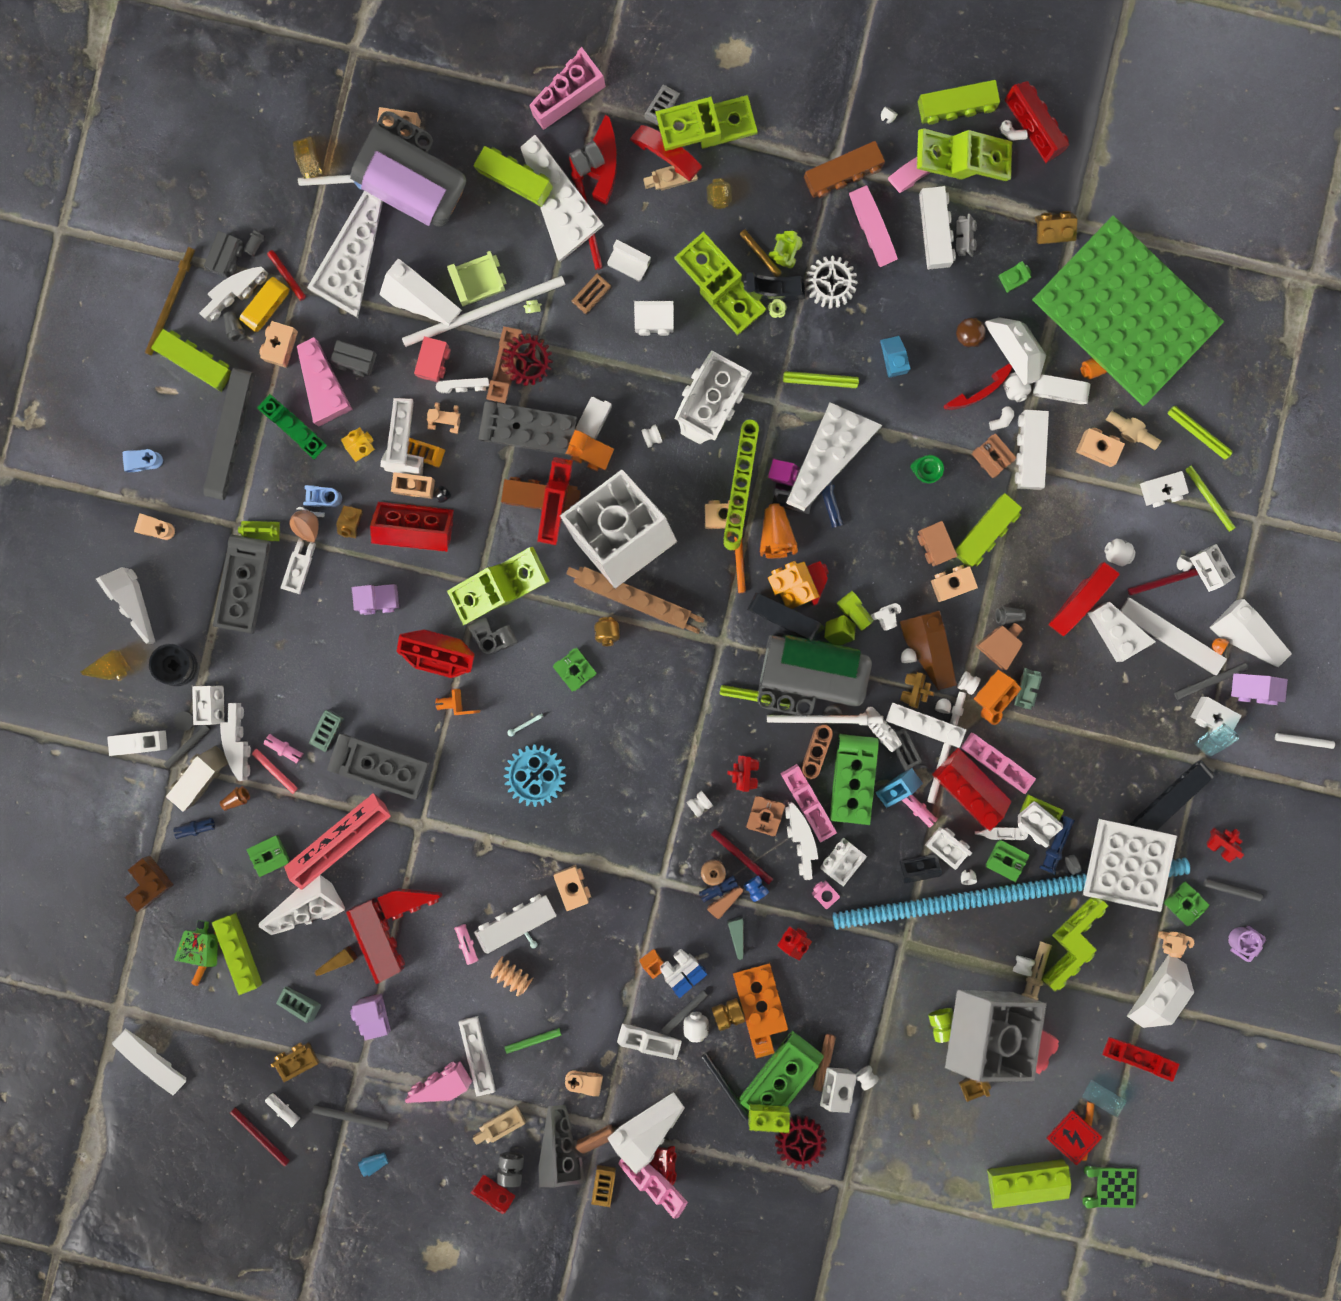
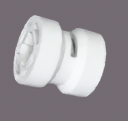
M702 791L697 794V798L686 802L697 817L703 814L705 808L710 809L713 806Z

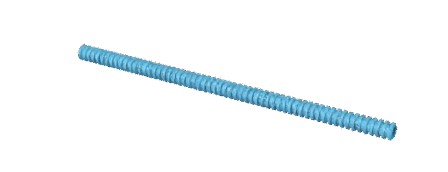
M1183 857L1182 860L1177 858L1176 861L1172 859L1168 877L1172 875L1175 877L1178 874L1182 876L1184 873L1188 875L1190 873V864L1187 858ZM1082 873L1081 876L1076 874L1075 877L1070 875V877L1064 876V878L1058 877V879L1052 878V880L1046 879V881L1040 880V882L1034 881V883L1030 881L1028 884L1024 882L1022 885L1018 883L1016 886L1011 884L1010 887L1005 885V888L999 886L998 889L993 887L992 890L987 888L986 891L981 889V891L975 890V892L969 891V893L963 892V894L958 893L957 895L952 894L945 897L941 895L940 898L935 896L934 899L929 897L928 900L922 898V901L916 899V902L910 900L909 903L904 901L903 904L898 902L897 905L892 903V905L869 907V909L863 908V910L857 909V911L852 909L851 912L846 910L845 913L839 911V914L833 912L834 928L838 930L839 927L844 929L845 926L850 928L851 925L856 927L857 924L862 926L864 923L868 925L870 922L874 924L876 921L880 923L881 921L886 922V920L910 918V916L914 918L916 915L921 917L922 914L927 916L928 913L933 915L934 912L939 914L940 911L945 913L946 910L951 912L953 909L957 911L959 908L963 910L964 908L969 909L970 907L993 905V903L999 904V902L1004 904L1005 901L1010 903L1011 900L1016 902L1017 899L1022 901L1023 898L1029 900V897L1034 899L1036 896L1040 898L1042 895L1046 897L1047 895L1052 896L1053 894L1058 895L1059 893L1082 891L1085 887L1087 875Z

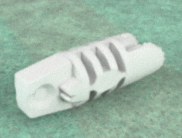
M868 707L866 712L863 713L868 714V716H881L873 707ZM884 718L883 724L868 723L869 728L891 752L902 745L895 731L891 729V726L887 724Z

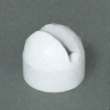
M885 106L881 112V119L884 121L887 118L886 123H891L898 114Z
M1180 555L1177 560V568L1186 572L1191 569L1193 563L1189 557Z
M908 648L902 652V663L917 661L914 650Z
M940 699L936 703L935 710L949 714L951 711L950 701Z
M971 869L970 872L964 870L961 874V883L964 885L977 883L975 872Z

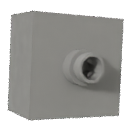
M957 990L945 1068L978 1082L1034 1081L1046 1003L1014 992Z

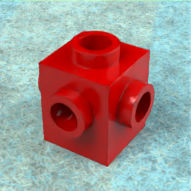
M789 927L777 946L789 956L800 961L812 941L806 937L808 933L798 927L796 930Z

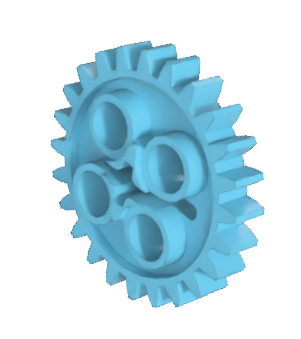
M534 744L533 749L530 750V747L527 745L525 752L521 748L518 749L519 756L515 753L512 754L515 759L514 761H507L511 766L504 768L509 771V774L504 775L505 778H509L505 785H511L508 792L514 791L515 794L512 798L514 799L519 796V803L526 800V806L533 802L534 807H536L540 801L541 805L544 806L545 800L549 803L552 802L551 796L558 797L556 791H563L559 785L566 783L561 780L562 777L567 776L565 773H561V770L566 767L559 766L562 759L556 760L555 758L558 753L551 755V748L544 751V745H542L537 750V746ZM532 757L539 758L540 765L538 767L531 766L530 759ZM544 763H547V767L538 775L540 779H534L526 788H523V785L532 777L531 772L535 773ZM521 770L526 773L525 781L518 780V771ZM546 770L553 772V780L548 781L544 778ZM532 784L539 785V794L531 792L530 787Z

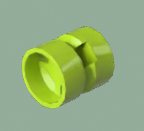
M952 1008L939 1009L928 1014L931 1026L935 1027L933 1029L935 1042H948L950 1040L954 1014Z

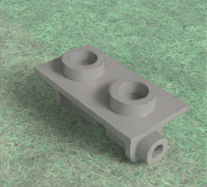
M968 214V219H966V216H960L956 221V234L963 235L962 238H956V252H958V256H965L967 252L973 257V250H976L974 231L977 229L976 220Z

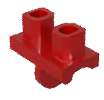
M738 756V764L733 763V771H727V775H733L732 783H737L736 790L749 792V789H756L758 787L757 778H750V770L758 771L759 761L748 756Z
M1215 828L1210 831L1211 837L1206 843L1208 848L1216 852L1222 845L1226 849L1221 853V856L1229 863L1236 857L1241 859L1244 856V853L1241 852L1242 848L1239 846L1242 843V840L1239 838L1240 831L1234 829L1230 832L1228 829H1225L1223 834Z

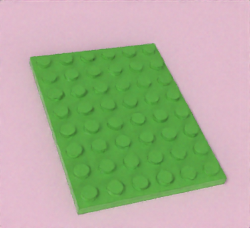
M1111 216L1032 299L1142 406L1151 400L1224 323L1212 309L1115 216Z

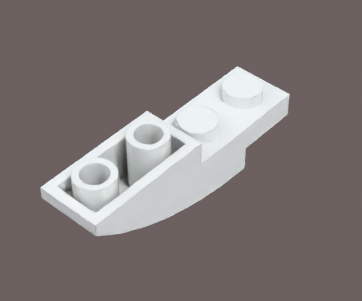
M255 267L225 279L208 293L213 300L199 314L208 322L215 321L221 315V311L234 302L236 296L242 301L249 298L253 293V289L265 282L268 273L262 267Z
M228 703V722H220L222 745L232 772L238 781H244L250 775L248 757L251 754L248 741H240V738L243 737L241 719L244 716V709L241 707V703Z
M788 802V807H785L786 819L790 818V826H787L788 838H792L793 842H800L797 845V855L801 856L802 864H799V874L803 875L805 880L812 879L811 860L818 859L816 844L804 816L792 802Z

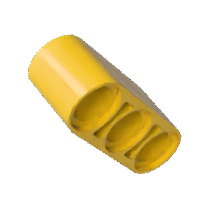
M271 277L243 311L240 321L254 332H258L287 297L290 289L275 277Z

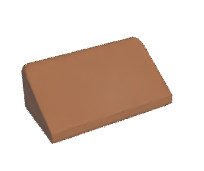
M608 1125L578 1140L576 1149L585 1154L609 1142L607 1138L615 1132L612 1125Z

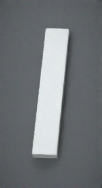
M1131 598L1126 600L1120 610L1139 628L1213 675L1219 673L1227 660Z

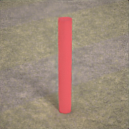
M258 749L252 752V755L292 794L298 790Z

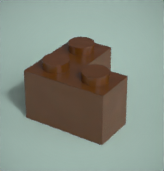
M149 855L128 869V872L137 881L139 886L129 893L125 899L136 912H139L148 907L174 884Z

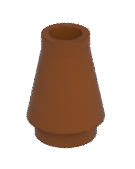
M243 786L240 788L236 787L219 803L221 808L227 811L228 809L246 804L250 799V795Z

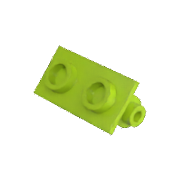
M241 521L238 533L244 537L279 541L280 522Z

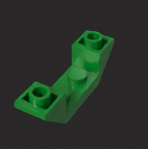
M271 394L257 407L314 460L327 447L310 428Z

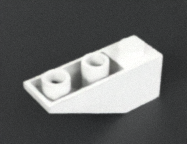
M166 730L108 737L109 756L167 750Z

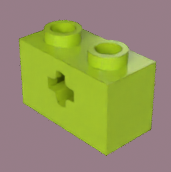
M750 1104L749 1130L789 1133V1107Z

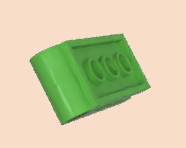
M839 734L829 817L831 821L870 825L879 744L878 738ZM858 759L860 766L858 769L853 770L851 763L853 760ZM852 779H857V787L851 789L849 782ZM850 798H855V806L849 808L847 801Z
M792 1031L739 1097L740 1103L748 1110L750 1104L788 1106L819 1067L824 1055ZM791 1063L796 1065L791 1070L786 1068ZM777 1079L784 1080L780 1085L774 1083ZM766 1094H770L772 1096L768 1100H764L762 1098Z

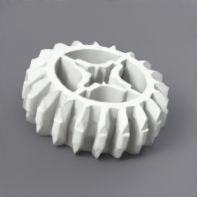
M831 256L830 261H828L827 257H823V263L817 260V266L812 265L810 267L811 271L807 273L809 278L806 279L805 283L809 286L806 290L813 291L809 297L813 298L816 296V304L822 301L821 307L829 303L828 307L831 309L833 303H835V306L839 308L840 301L845 305L847 299H852L851 293L856 292V288L853 286H856L858 281L852 279L856 278L857 274L851 273L854 269L853 266L847 268L848 261H845L844 264L841 263V257L837 261H834V256ZM829 269L827 276L816 278L821 271ZM836 270L840 271L844 277L837 276ZM831 275L834 282L832 289L830 282H828ZM817 285H819V287L825 288L827 290V295L822 293ZM846 286V290L843 293L834 296L836 288Z

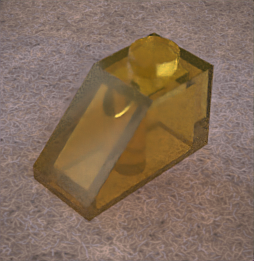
M309 136L294 141L295 159L303 178L317 177L322 173V169L312 137Z
M111 650L82 670L81 674L107 680L117 679L119 681L128 675L126 672L131 670L119 650Z

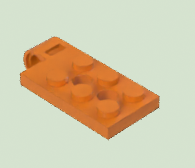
M770 963L733 973L756 1059L775 1054L770 1035L786 1031L788 1027ZM753 982L761 983L762 990L759 993H754L751 990ZM765 1001L767 1009L764 1012H759L756 1009L757 1002Z

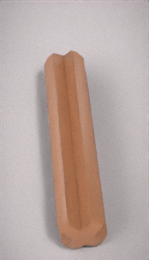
M832 1034L825 1035L821 1052L824 1057L817 1069L813 1086L817 1091H823L826 1070L830 1066L836 1037Z

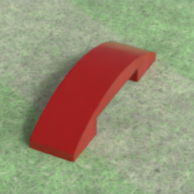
M641 125L630 138V141L643 150L648 148L674 166L675 172L688 181H691L702 168L700 163L683 147L665 151L661 133L651 127Z
M1009 363L996 371L991 376L995 381L994 383L969 399H966L962 393L943 406L944 409H961L983 400L1003 383L1010 373L1012 365Z
M1108 1037L1102 1053L1103 1056L1143 1069L1171 1082L1174 1081L1180 1065L1159 1054L1112 1037Z

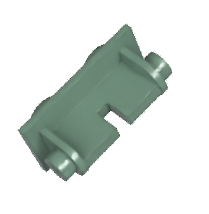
M1024 668L1020 679L1021 690L1015 697L1014 705L1030 710L1032 706L1034 707L1037 693L1032 692V688L1039 690L1042 679L1041 672Z

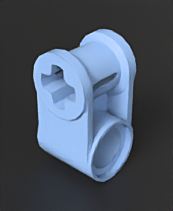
M150 449L122 452L124 472L157 469L163 463L161 454Z
M305 486L304 488L306 489V500L303 502L305 506L337 507L342 502L341 493L333 488ZM334 493V494H335V499H334V501L329 502V501H328V496H329V494Z

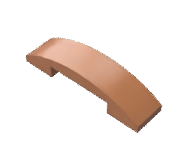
M503 326L499 342V352L493 377L490 381L487 400L506 403L512 380H510L511 374H505L508 367H502L506 360H502L501 356L507 355L502 350L503 348L509 349L506 343H513L512 337L518 339V335L522 334V330ZM514 358V365L516 367L517 360Z

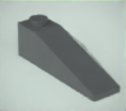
M566 1105L548 1106L539 1161L540 1187H561L584 1183L582 1158L578 1157L576 1150L577 1142L573 1140L571 1134L572 1125Z

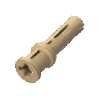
M1040 941L1034 960L1036 962L1032 968V976L1026 978L1027 985L1024 993L1021 995L1039 1000L1037 996L1040 986H1043L1042 976L1052 945Z

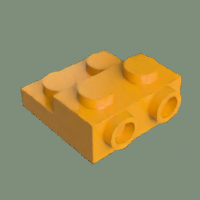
M796 561L786 564L785 570L782 567L771 571L772 576L768 577L775 595L780 593L785 606L790 609L819 597L804 561L798 564Z

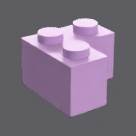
M395 584L352 587L354 610L359 611L360 614L372 615L375 614L376 610H383V613L394 612V608H399L398 589Z
M1233 674L1231 696L1238 697V701L1250 702L1251 699H1257V703L1278 705V702H1285L1288 679Z
M382 994L361 998L352 1006V1020L356 1021V1026L359 1025L361 1036L364 1035L365 1040L389 1034L391 1030Z

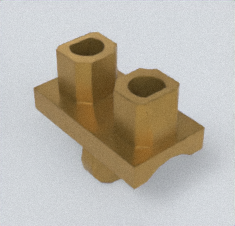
M919 672L917 674H907L905 684L913 685L912 693L903 691L900 700L911 707L918 708L920 698L921 701L927 702L928 695L934 696V692L929 691L931 684L925 682L926 675Z

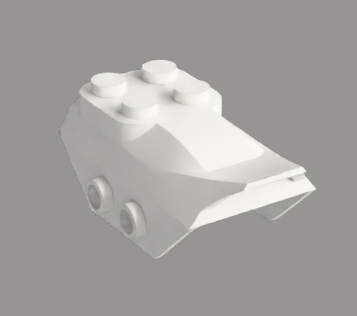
M711 351L701 368H696L691 377L694 381L691 386L687 385L682 394L685 397L675 416V419L680 424L681 434L698 444H702L710 439L716 440L725 421L731 420L735 412L733 410L735 403L739 404L744 396L742 390L752 372Z

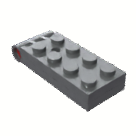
M484 402L478 440L570 456L566 452L576 428L577 417L500 403ZM520 424V428L516 430L514 425Z
M234 534L230 535L213 627L255 634L269 560L270 541ZM246 570L247 575L243 577V572Z
M339 733L327 770L417 800L430 762ZM367 759H369V760L371 761V765H370V766H367V765H366V760H367Z

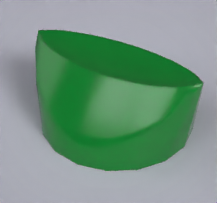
M933 455L920 457L910 465L915 476L928 484L938 481L944 471L943 462Z

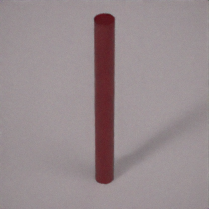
M1194 568L1186 572H1180L1128 588L1127 591L1129 596L1197 576L1199 573Z
M716 829L712 831L710 835L756 875H759L768 885L772 882L773 878L721 833Z
M236 1107L230 1112L284 1167L290 1162Z

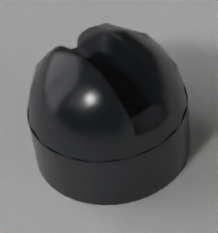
M439 486L434 492V498H437L439 503L446 502L451 497L450 491L444 486Z

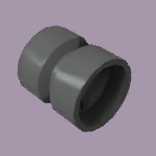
M593 140L585 144L583 150L578 148L569 153L581 177L591 172V167L598 168L605 164L604 158Z
M504 1152L499 1155L498 1166L501 1169L497 1173V1184L505 1187H518L521 1185L523 1173L520 1170L523 1169L524 1156L522 1154Z

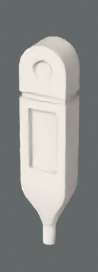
M994 827L991 831L987 829L975 831V835H982L993 840H1025L1028 837V833H1024L1019 827Z

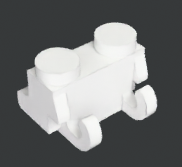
M894 603L871 614L873 620H879L884 631L897 626L896 614L901 613V607L899 604Z

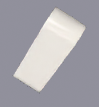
M1041 375L1040 379L1034 384L1033 395L1070 403L1087 404L1091 384L1083 381Z

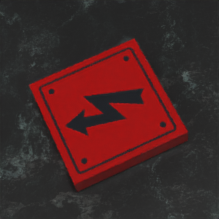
M1071 1109L1048 1134L1046 1139L1077 1166L1102 1139V1135Z

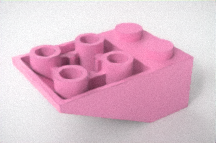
M453 1061L444 1067L445 1070L441 1073H438V1071L427 1077L428 1080L424 1083L420 1081L414 1084L408 1092L405 1102L450 1101L467 1091L472 1079L461 1061L456 1064Z

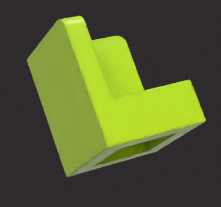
M845 615L827 621L825 638L835 645L855 640L856 624Z

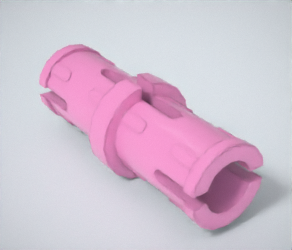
M271 734L267 736V739L270 741L265 740V746L277 751L280 756L284 755L296 764L301 760L299 758H302L303 753L289 746L288 742H282Z
M913 795L902 800L914 811L913 814L919 816L928 827L934 824L932 822L938 820L926 808V805L924 803L921 804Z
M466 924L455 927L454 929L460 942L458 946L463 951L467 965L477 962L478 958L473 947L474 941L469 936ZM463 936H464L465 939H466V942H467V945H468V948H469V951H470V952H468V950H467V947H466V944H465V942H464Z

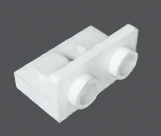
M193 686V725H212L224 722V687Z
M1035 801L1018 815L1019 828L1024 833L1030 834L1036 843L1042 844L1045 848L1049 846V840L1063 829V824Z
M843 838L835 846L829 857L824 860L820 868L844 886L867 856Z

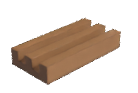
M597 273L575 296L572 303L587 315L608 292L611 285ZM599 280L598 285L579 303L578 301ZM603 285H605V287L600 291V293L585 308L584 305L595 295V293Z

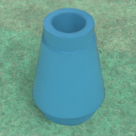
M385 1153L362 1158L358 1165L363 1177L371 1176L388 1164V1159Z

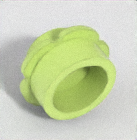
M775 299L769 303L768 310L772 317L781 318L785 315L787 306L780 299Z
M538 300L526 301L527 305L523 306L526 313L540 312L542 304H538Z

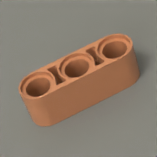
M821 724L814 729L801 767L803 775L807 778H816L820 773L833 734L832 729L827 725ZM821 728L828 730L826 738L821 739L818 736V731ZM815 746H820L822 749L820 756L815 757L812 755V749ZM813 764L816 768L815 772L808 775L805 771L806 767Z

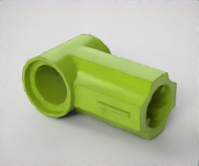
M850 591L837 602L839 608L846 616L852 619L860 631L874 621L853 591Z

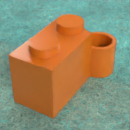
M575 430L566 454L572 456L571 460L579 464L584 462L588 464L587 468L598 471V469L606 470L614 449L583 432Z
M997 670L991 676L986 685L974 698L983 707L981 717L993 725L1001 721L1003 717L1002 712L1021 690V687L1015 680L1000 670Z

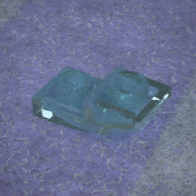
M1223 723L1212 733L1210 731L1195 742V745L1210 757L1230 746L1239 739V736Z
M1093 1080L1090 1081L1082 1095L1083 1098L1117 1118L1127 1100Z

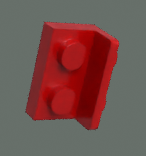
M669 1146L668 1148L658 1147L654 1152L655 1156L649 1164L673 1186L677 1178L675 1172L677 1160L675 1146Z
M486 1175L481 1177L477 1185L470 1192L501 1214L506 1213L515 1198L514 1194Z

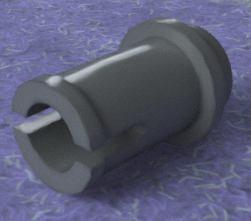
M254 230L253 233H250L251 237L243 250L252 256H255L261 242H264V236Z

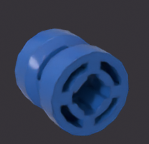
M759 875L743 885L745 890L751 894L750 898L753 902L760 900L769 893L768 889L762 885Z

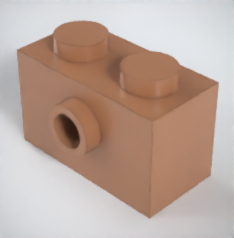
M943 521L918 531L919 535L917 538L920 545L924 546L927 551L925 557L929 564L932 563V566H936L957 557Z

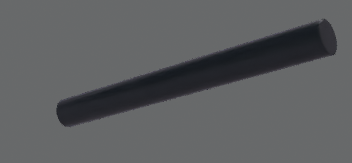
M704 1053L701 1056L702 1060L743 1120L746 1121L749 1119V1113L740 1103V1100L708 1053Z

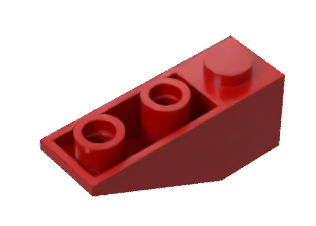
M398 888L379 896L378 901L385 918L396 920L403 917V913L408 910L410 913L420 910V906L427 903L430 906L439 902L438 898L442 896V893Z

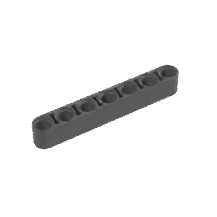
M233 368L205 481L204 496L225 500L227 497L255 375L252 371Z

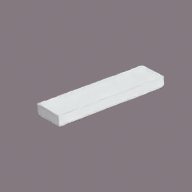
M394 398L385 462L386 467H406L414 405L413 399Z
M478 1016L459 1020L476 1096L494 1093L496 1088Z

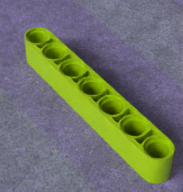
M746 420L741 427L724 533V546L729 550L738 549L742 539L759 425L754 420ZM752 429L754 433L749 434L745 430ZM750 447L752 450L744 451L742 448ZM745 464L749 468L741 469L739 466ZM743 482L746 484V486L738 487L737 483ZM741 500L743 504L735 505L734 501ZM738 518L740 522L734 524L731 522V519ZM730 536H734L738 540L735 542H730L727 538Z

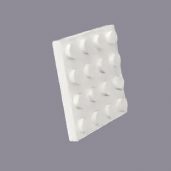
M1099 819L1083 895L1161 912L1177 836Z

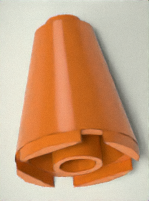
M770 504L764 513L760 556L766 554V558L776 559L787 557V553L790 552L794 555L798 552V546L785 509L780 504Z

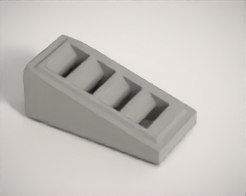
M663 84L648 107L645 119L658 126L657 118L653 111L662 109L656 107L657 104L665 109L673 107L680 93ZM664 91L672 95L673 98L670 99L663 95ZM662 98L666 100L667 102H669V104L667 105L661 102L660 99Z

